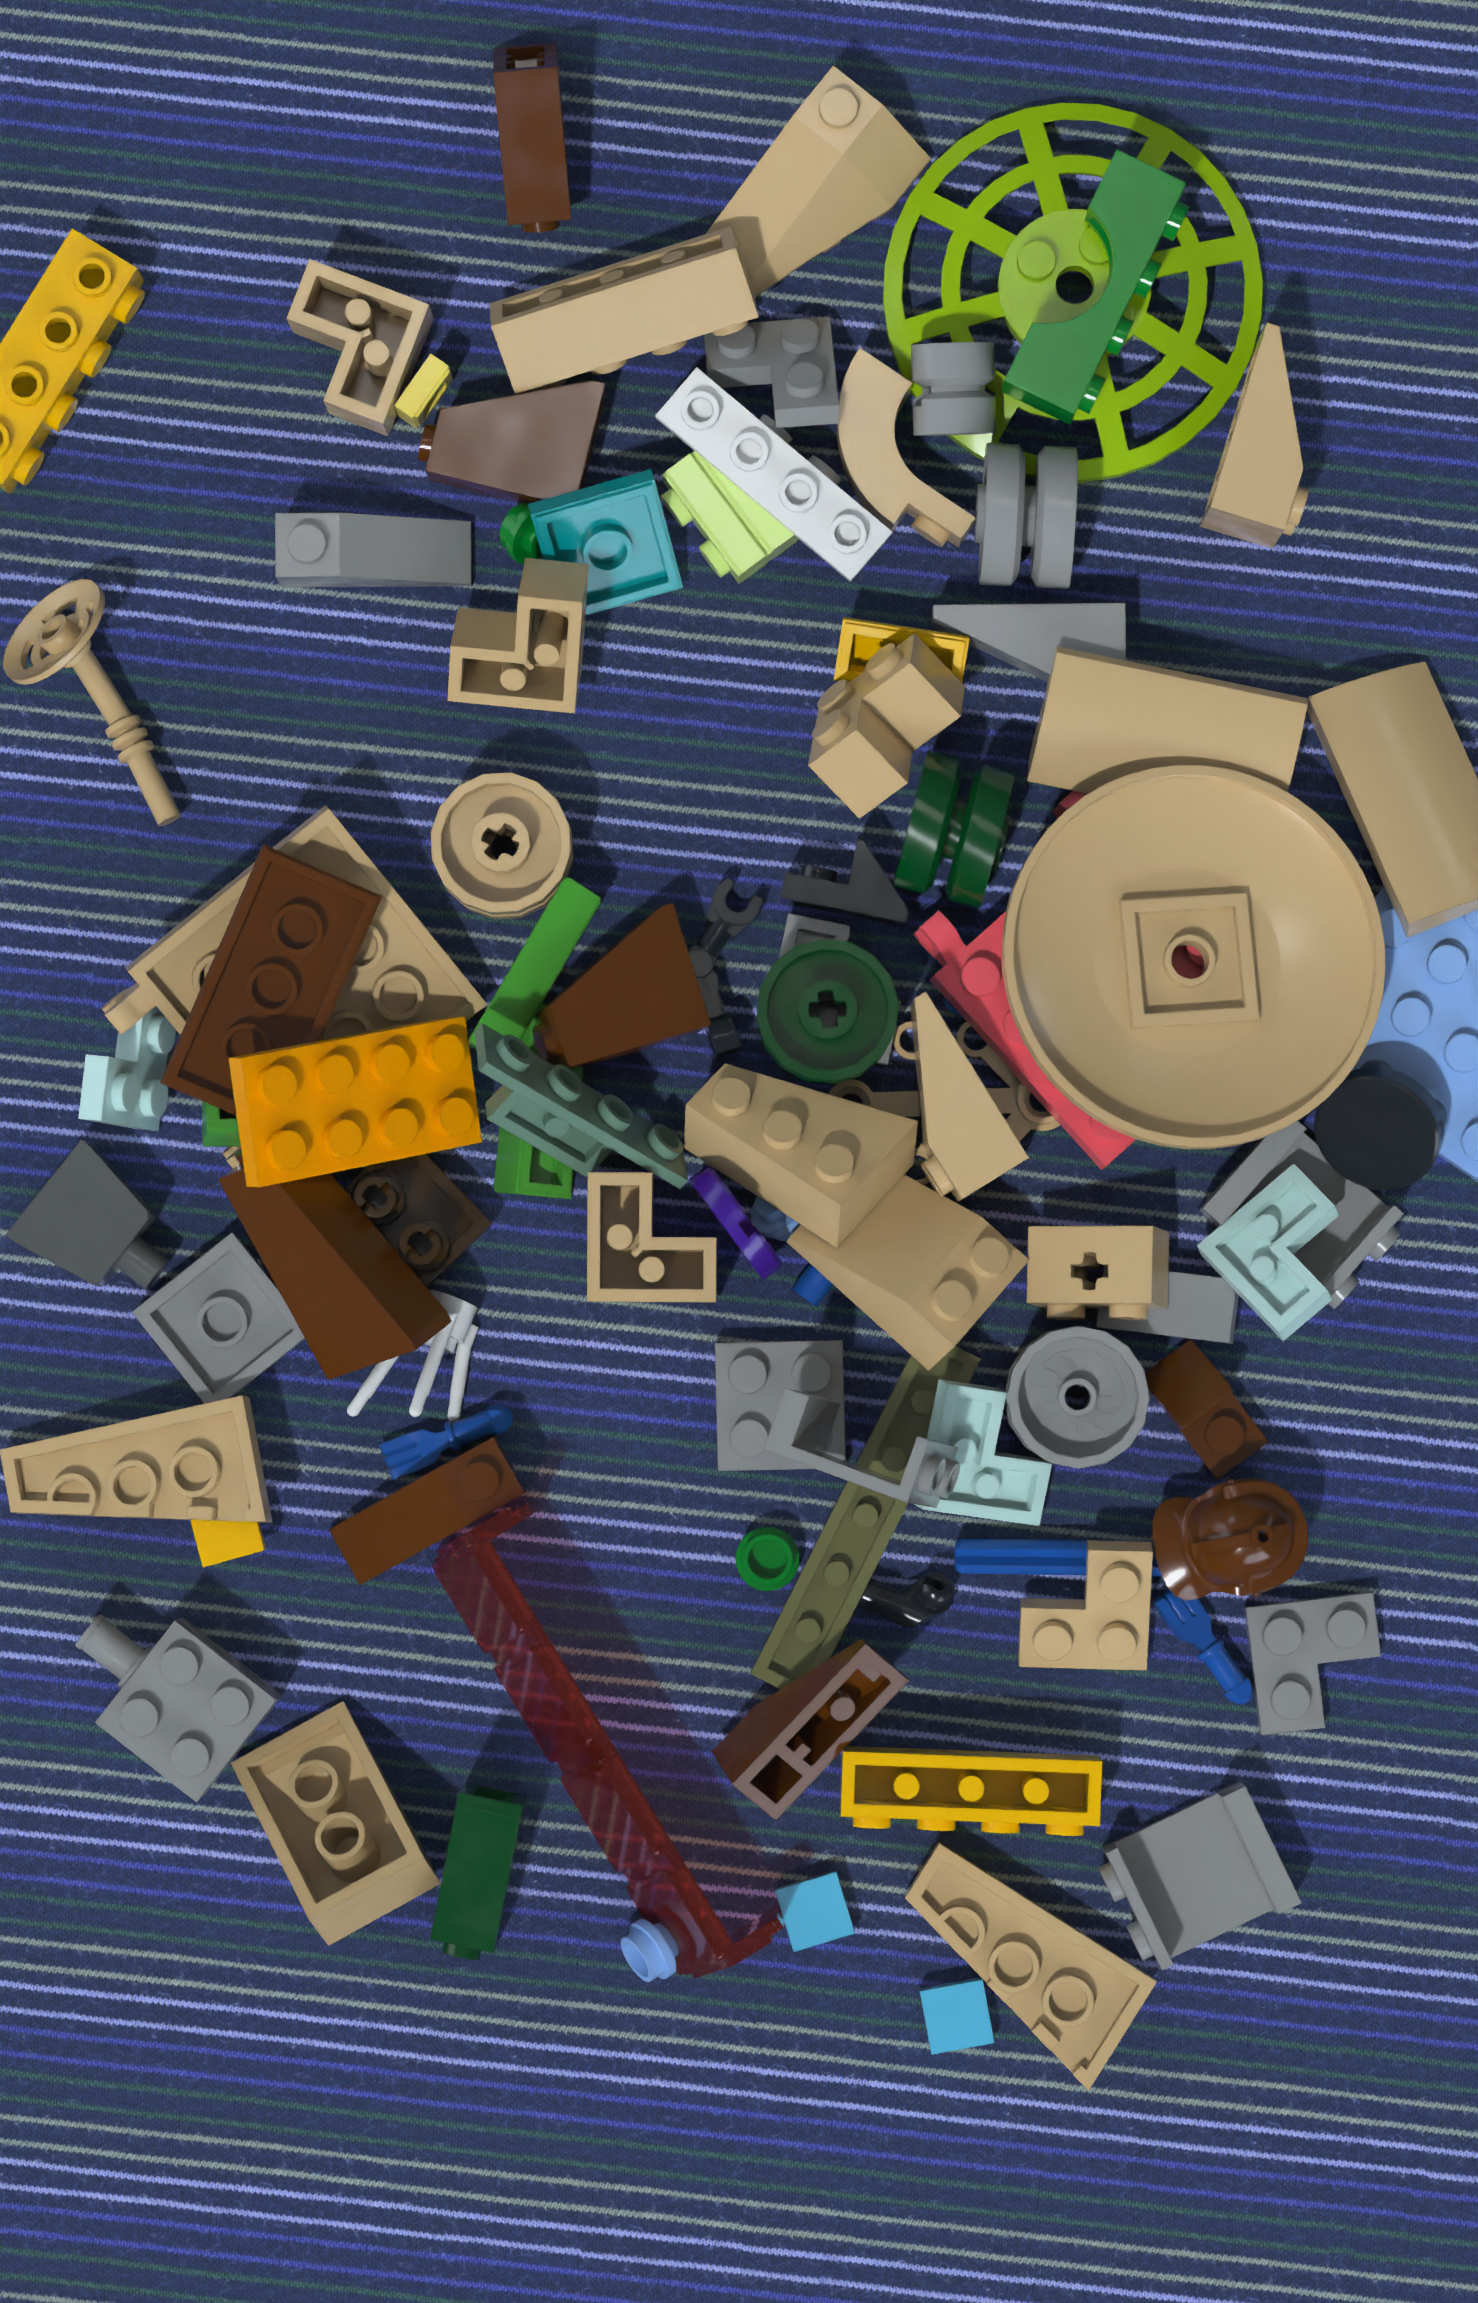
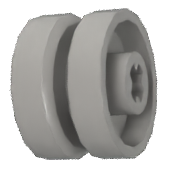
M986 443L982 484L977 486L975 511V543H979L978 580L980 585L1011 586L1019 575L1021 548L1026 546L1030 547V577L1036 587L1069 588L1076 526L1077 447L1044 446L1036 458L1034 485H1025V454L1019 444Z
M1080 1326L1045 1332L1024 1346L1008 1369L1004 1392H1006L1005 1409L1008 1424L1023 1446L1047 1462L1078 1469L1107 1463L1128 1449L1145 1424L1150 1398L1144 1369L1130 1348L1106 1331ZM1075 1384L1076 1386L1085 1387L1089 1393V1399L1084 1400L1086 1406L1079 1410L1069 1407L1065 1401L1067 1389Z

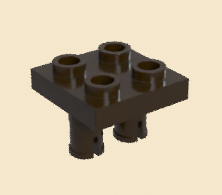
M426 1154L368 1165L344 1188L347 1194L427 1288L493 1225Z

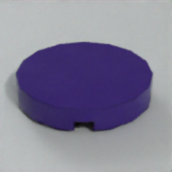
M706 1166L688 1179L763 1281L781 1268L780 1264L782 1262L712 1167L708 1168Z

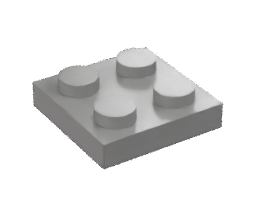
M233 1232L132 1312L204 1404L232 1398L305 1340L276 1284Z
M843 1340L715 1343L718 1471L815 1469L763 1450L785 1388L817 1395L841 1404L824 1453L846 1461Z

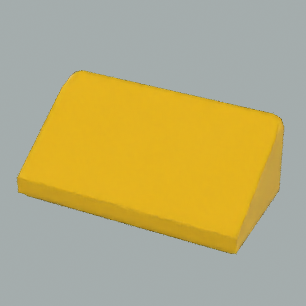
M843 617L833 680L840 681L845 679L849 683L865 671L868 661L878 650L889 643H894L898 646L915 633L944 665L963 682L970 636Z

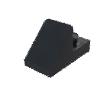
M859 835L848 885L836 883L838 872L821 867L800 865L798 875L785 872L780 903L903 928L906 925L908 908Z

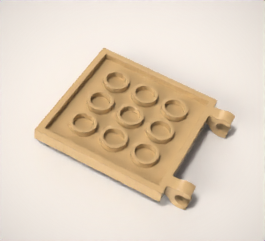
M326 805L273 847L275 850L382 896L321 1040L448 1016H465V1020L468 1021L487 1005ZM255 862L125 967L137 983L118 993L101 1008L104 1011V1015L120 1034L130 1029L144 1015L157 1006L181 1035ZM229 1146L222 1152L232 1168L239 1164L235 1154L241 1150V1146Z

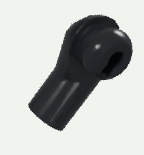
M930 1572L924 1578L901 1590L870 1578L858 1607L905 1628H916L944 1614L953 1604L955 1588L949 1576L941 1572Z

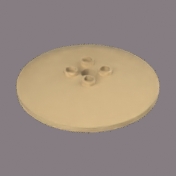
M1173 765L1128 774L1104 784L1068 808L1045 831L1029 853L1017 876L1008 901L1001 944L1003 979L1013 1020L1025 1046L1050 1082L1070 1102L1107 1127L1137 1140L1180 1149H1216L1259 1140L1283 1130L1324 1102L1339 1087L1356 1065L1371 1037L1383 997L1386 970L1385 942L1381 918L1374 895L1364 872L1352 852L1334 829L1298 798L1269 782L1238 771L1205 765ZM1187 945L1199 951L1204 961V969L1200 977L1189 979L1180 976L1175 971L1171 957L1176 947Z

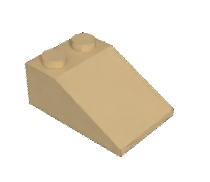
M1266 323L1253 351L1200 527L1273 549L1282 533L1291 536L1295 526H1298L1307 501L1309 489L1298 486L1303 472V462L1280 327Z
M924 992L916 997L910 1006L923 1148L929 1156V1159L924 1161L921 1167L940 1197L951 1192L956 1202L1029 1157L930 997Z
M905 1174L838 1248L802 1225L786 1241L928 1371L956 1346L1029 1261L1024 1254L983 1217L945 1196L940 1197L936 1191Z
M344 1701L231 1762L309 1921L328 1946L441 1884L413 1827Z

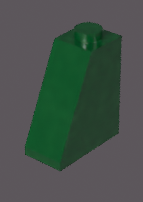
M467 1782L460 1790L430 1940L444 1942L443 1953L471 1960H480L481 1951L494 1953L528 1795Z

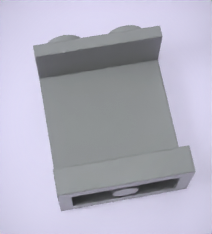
M1296 1121L1283 1130L1259 1139L1201 1205L1198 1211L1216 1227H1219L1292 1164H1295L1335 1205L1339 1214L1335 1220L1293 1254L1328 1290L1332 1299L1328 1305L1335 1309L1358 1284L1359 1280L1351 1273L1364 1258L1369 1255L1377 1261L1400 1236L1401 1232L1393 1225L1404 1213L1395 1205L1387 1206L1368 1188L1347 1180L1335 1171L1322 1155L1319 1146L1304 1133L1307 1128L1299 1121Z
M785 1388L763 1450L906 1503L937 1508L940 1497L947 1499L952 1493L960 1471V1463L954 1461L958 1447L917 1436L902 1480L899 1481L824 1453L841 1404L817 1395Z
M1240 1781L1102 1847L1109 1862L1098 1867L1110 1895L1114 1902L1126 1897L1136 1918V1921L1126 1925L1131 1939L1142 1961L1154 1956L1161 1970L1174 1965L1171 1958L1274 1909L1280 1914L1301 1904L1300 1898L1246 1786Z

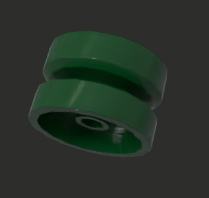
M928 750L893 886L925 894L934 884L940 858L950 859L952 862L945 887L949 901L980 908L991 869L997 870L1007 834L1011 813L1006 812L1015 772L983 764L974 774L967 801L957 799L956 795L963 770L959 757Z
M818 939L794 946L773 963L759 989L756 1022L764 1048L781 1069L805 1082L834 1085L860 1077L881 1060L896 1032L899 1002L891 976L873 954L849 941ZM825 1001L834 1003L839 1009V1017H836V1022L829 1026L823 1025L821 1018L814 1016L816 1006Z

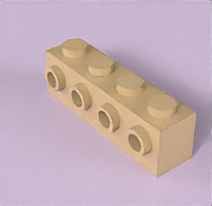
M732 226L489 303L491 328L515 395L529 390L533 392L560 387L566 382L567 378L588 371L596 375L610 373L624 366L627 359L651 352L653 355L670 354L684 347L689 339L711 332L715 336L729 335L743 329L748 324V320L759 317L755 294Z

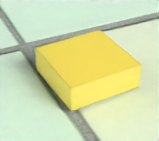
M433 354L428 356L394 405L398 417L416 429L418 426L421 427L453 382L450 367Z

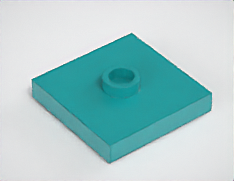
M651 469L528 504L543 560L589 564L586 615L683 588Z

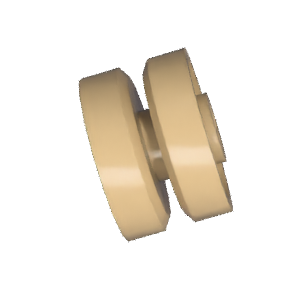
M511 772L482 774L459 785L440 805L431 829L432 861L448 892L469 911L492 919L523 918L546 907L565 876L568 877L574 861L572 831L558 800L537 781ZM500 837L512 839L516 846L514 855L502 853L498 859L495 858L492 854V844Z

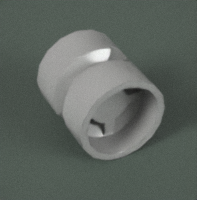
M952 342L911 345L912 381L922 387V394L912 400L913 436L996 433L995 397L985 392V385L995 378L994 342Z

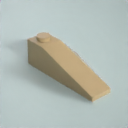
M833 65L794 113L706 234L732 226L756 298L787 278L788 274L820 253H826L840 244L841 240L891 211L931 162V158L882 103Z

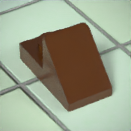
M1191 1339L1145 1372L1149 1392L1215 1480L1221 1478L1268 1443V1440L1232 1394L1234 1391Z

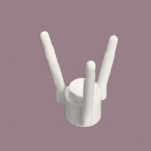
M429 1290L447 1311L452 1322L425 1343V1345L430 1346V1350L418 1380L409 1413L413 1417H417L422 1413L444 1352L453 1354L457 1344L447 1414L449 1421L456 1422L460 1418L471 1347L479 1328L471 1324L477 1307L449 1294ZM398 1357L375 1365L348 1406L347 1413L349 1416L354 1417L359 1414Z

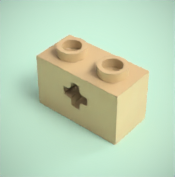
M1028 1226L1027 1303L1047 1308V1319L1084 1320L1085 1309H1109V1319L1147 1320L1148 1309H1168V1231L1155 1226ZM1100 1264L1108 1266V1277L1097 1279L1096 1284L1088 1281V1270H1097Z

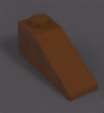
M495 1436L332 1527L329 1531L356 1580L361 1585L528 1491L498 1437Z
M860 1639L755 1705L716 1746L712 1753L731 1784L772 1818L777 1820L909 1680L863 1639Z

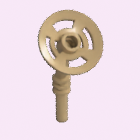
M88 579L69 582L43 598L18 625L5 650L3 659L4 671L15 683L27 685L39 682L63 667H73L108 723L109 727L105 730L108 738H115L111 743L114 751H122L118 755V760L122 764L128 763L157 825L161 827L170 824L180 818L181 814L150 753L154 749V744L152 740H144L148 736V732L144 727L138 728L142 723L140 716L131 714L90 649V638L96 630L104 611V592L95 582ZM76 604L74 614L68 616L60 614L65 609ZM34 645L31 652L33 666L26 669L27 656L31 646ZM46 651L50 654L47 657H45Z

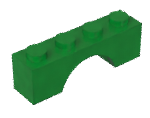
M1116 149L1085 217V221L1098 235L1105 248L1109 264L1108 286L1100 299L1089 310L1078 317L1058 323H1032L1004 379L1001 392L1069 425L1078 409L1090 414L1106 381L1105 378L1095 373L1106 351L1118 356L1134 323L1133 320L1123 315L1134 294L1144 299L1147 297L1162 263L1151 259L1162 236L1174 241L1190 206L1179 201L1186 182Z

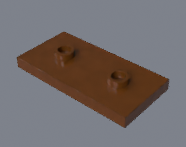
M263 844L160 1083L236 1115L228 1058L321 1040L382 896Z

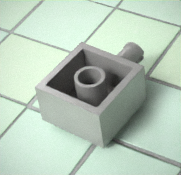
M102 1614L98 1615L80 1637L75 1647L79 1650L82 1649L120 1679L117 1686L121 1690L95 1723L187 1796L198 1802L209 1791L283 1695L184 1617L175 1620L153 1648L148 1646L144 1650L105 1620L106 1618Z

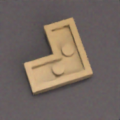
M1087 1540L1084 1600L1020 1598L1019 1667L1147 1670L1153 1560L1152 1543Z

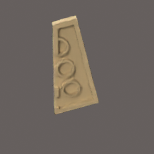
M241 1395L0 1449L10 1512L273 1523L250 1398Z
M938 1841L904 1895L905 1899L979 1974L1000 1999L1017 2014L1039 2040L1056 2055L1089 2091L1157 1983L1156 1979Z

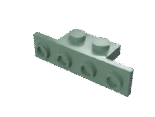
M483 1023L474 1031L479 1071L502 1084L485 1103L486 1116L489 1121L585 1177H588V1172H593L614 1150L679 1189L688 1182L683 1144L676 1133L663 1124L654 1125L633 1113L620 1098L611 1094L603 1095L581 1082L572 1070L559 1064L554 1066L535 1055L524 1042L513 1035L507 1034L503 1036Z

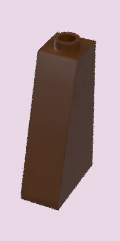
M240 1150L235 1154L239 1164L218 1180L327 1380L415 1351L452 1322L444 1307L331 1173L264 1187H246L242 1151Z

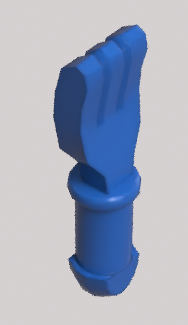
M495 1404L488 1406L487 1410L456 1422H445V1430L436 1432L423 1428L379 1444L382 1454L385 1455L386 1465L390 1467L389 1473L392 1480L437 1462L442 1452L449 1447L458 1452L462 1449V1446L496 1433L498 1435L502 1434L511 1426L513 1413L510 1408Z
M1170 1589L1165 1592L1164 1596L1161 1595L1153 1601L1154 1606L1168 1628L1179 1640L1193 1644L1200 1651L1196 1655L1197 1659L1206 1664L1224 1689L1225 1693L1223 1695L1235 1704L1243 1705L1250 1702L1254 1693L1253 1683L1249 1676L1245 1677L1224 1648V1641L1221 1638L1215 1639L1211 1629V1618L1198 1599L1186 1601L1175 1597Z

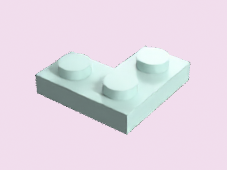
M157 1006L123 1034L118 1032L115 1058L86 1054L78 1119L133 1129L159 1131L160 1117L164 1114L168 1103V1087L161 1084L160 1081L166 1070L167 1055L175 1042L176 1029Z
M1292 1164L1227 1219L1223 1225L1219 1226L1201 1241L1197 1247L1201 1256L1273 1332L1284 1341L1332 1301L1328 1290L1293 1254L1335 1220L1339 1214L1335 1205L1295 1164Z
M939 1379L927 1439L945 1442L958 1447L954 1461L960 1463V1471L952 1493L947 1499L940 1497L937 1508L916 1505L917 1507L929 1511L1040 1526L1052 1463L1042 1458L995 1452L1006 1392L995 1387Z

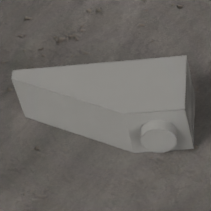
M275 513V577L282 588L472 586L471 521L353 513Z
M1125 603L933 605L932 627L945 633L970 636L969 645L1047 683L1057 646L1126 660Z

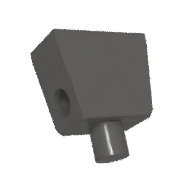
M82 1139L6 1233V1236L17 1244L85 1281L103 1287L116 1270L119 1269L143 1289L147 1290L169 1263V1259L142 1239L158 1216L105 1156L89 1141Z

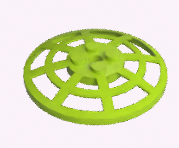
M1056 103L1025 108L994 119L958 140L930 166L910 193L893 229L884 266L883 310L888 342L900 375L912 382L911 393L916 398L922 394V387L912 381L911 345L948 333L952 342H975L968 327L1003 318L1011 334L1022 345L1032 323H1058L1071 320L1085 313L1100 299L1108 286L1109 280L1107 254L1098 235L1085 221L1087 210L1068 209L1059 175L1083 174L1103 178L1111 160L1088 155L1053 156L1044 127L1045 122L1058 120L1099 121L1128 128L1149 138L1136 159L1159 170L1171 151L1186 161L1214 192L1228 215L1235 236L1199 242L1195 229L1187 216H1185L1176 235L1180 246L1154 252L1151 259L1162 263L1155 279L1187 272L1189 281L1188 304L1183 324L1178 333L1147 313L1151 289L1145 299L1136 294L1133 295L1123 316L1133 320L1134 323L1122 348L1135 336L1165 356L1142 379L1123 390L1115 392L1107 357L1113 354L1106 351L1095 373L1106 379L1090 414L1078 409L1073 418L1074 421L1095 419L1103 457L1078 460L1077 483H1086L1119 478L1155 465L1186 446L1216 418L1235 392L1253 354L1262 316L1263 278L1257 242L1245 210L1225 177L1200 150L1171 129L1134 112L1101 104ZM1018 129L1027 157V164L1016 167L993 181L972 201L967 209L934 193L945 176L970 153L998 136ZM1034 182L1043 216L1028 224L1017 236L984 218L1005 196L1025 184ZM922 216L953 232L948 242L942 266V308L905 319L902 300L904 263L912 231L919 217ZM971 241L1001 257L1003 261L998 277L997 292L961 302V268L966 249ZM1242 261L1245 279L1243 317L1236 346L1226 365L1195 344L1201 331L1207 306L1208 279L1206 268ZM1069 271H1078L1085 274L1092 284L1091 296L1086 301L1078 304L1064 301L1056 290V281L1062 274ZM1181 366L1213 387L1203 402L1176 427L1145 445L1128 450L1120 412L1133 408L1154 395L1174 377ZM996 368L995 378L985 385L988 390L995 394L996 433L946 435L969 453L983 461L986 443H1000L998 441L1017 408L1030 414L1059 420L1001 392L1006 376ZM1024 452L1025 477L1034 478L1037 455Z

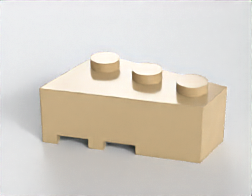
M725 1063L686 1104L684 1148L838 1248L913 1166L918 1121Z

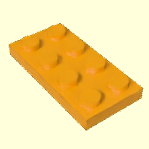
M448 1016L228 1058L246 1187H264L482 1143L465 1016Z

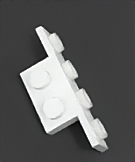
M697 367L655 415L657 420L848 581L851 582L892 535L890 529L837 486L841 479L827 464L814 455L806 460L789 445L792 437L785 429L776 428L775 421L765 414L760 419L755 417Z

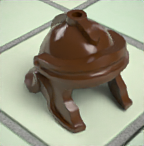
M1248 1478L1239 1480L1229 1479L1227 1482L1214 1486L1196 1498L1174 1497L1165 1500L1155 1510L1152 1540L1158 1568L1166 1586L1175 1597L1189 1601L1201 1598L1211 1592L1258 1597L1260 1593L1282 1585L1295 1575L1304 1562L1308 1550L1309 1532L1308 1523L1300 1504L1287 1489L1272 1481Z

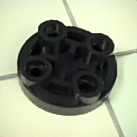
M1370 1060L1362 1064L1359 1069L1350 1071L1339 1087L1318 1106L1314 1120L1315 1137L1326 1161L1347 1180L1370 1189L1395 1190L1417 1182L1433 1166L1442 1148L1447 1111L1444 1105L1433 1098L1424 1086L1415 1079L1402 1072L1393 1070L1388 1063L1382 1060Z

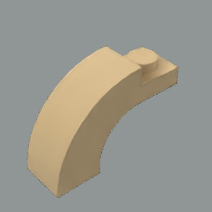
M859 347L843 381L839 398L840 423L837 424L838 450L849 485L864 508L890 529L892 533L905 514L908 513L915 518L911 527L925 539L939 547H943L948 540L959 548L972 530L976 517L918 479L905 465L897 448L895 422L901 408L911 394L912 382Z

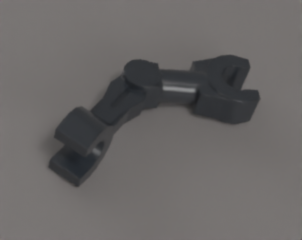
M728 878L716 887L706 919L708 926L696 945L689 952L711 1022V1026L705 1028L715 1059L738 1052L741 1043L730 1014L725 1011L718 990V976L712 968L730 938L734 940L758 918L763 899L755 895L745 911H731L726 905L725 898L731 892L735 882Z

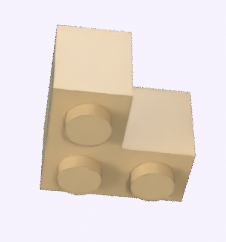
M309 259L286 319L293 333L342 351L323 400L330 415L389 436L397 415L394 405L410 382L434 320L430 305Z
M525 558L518 593L517 613L458 607L450 645L447 701L575 714L582 675L589 564Z
M915 633L898 646L894 643L885 645L871 657L864 672L849 683L845 679L834 683L819 699L817 703L816 724L812 732L813 741L808 766L860 819L908 783L912 752L961 717L965 686Z
M588 1172L587 1302L717 1303V1237H653V1173Z

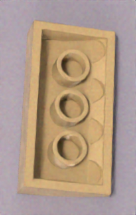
M1057 646L1029 754L1027 781L1089 794L1106 783L1135 772L1173 765H1205L1249 774L1288 792L1303 731L1308 698Z
M1426 662L1409 664L1371 674L1309 696L1307 713L1406 937H1411L1478 910V778Z

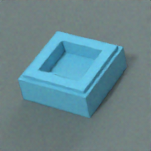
M836 1870L775 1888L793 1952L855 1934Z
M981 1977L919 1989L931 2055L994 2043L984 1983Z

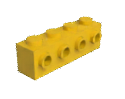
M73 228L0 343V488L9 494H12L18 483L26 486L36 475L45 456L39 450L52 429L60 432L66 426L78 404V399L73 397V394L85 375L94 378L101 370L112 348L106 341L119 321L124 324L131 321L145 296V291L140 289L144 279L135 266Z
M846 1746L841 1752L840 1816L853 1817L852 1826L859 1828H891V1818L917 1819V1829L930 1831H954L956 1821L981 1822V1831L989 1833H1019L1020 1823L1046 1824L1045 1833L1050 1835L1082 1836L1084 1835V1826H1100L1102 1760L1097 1755Z

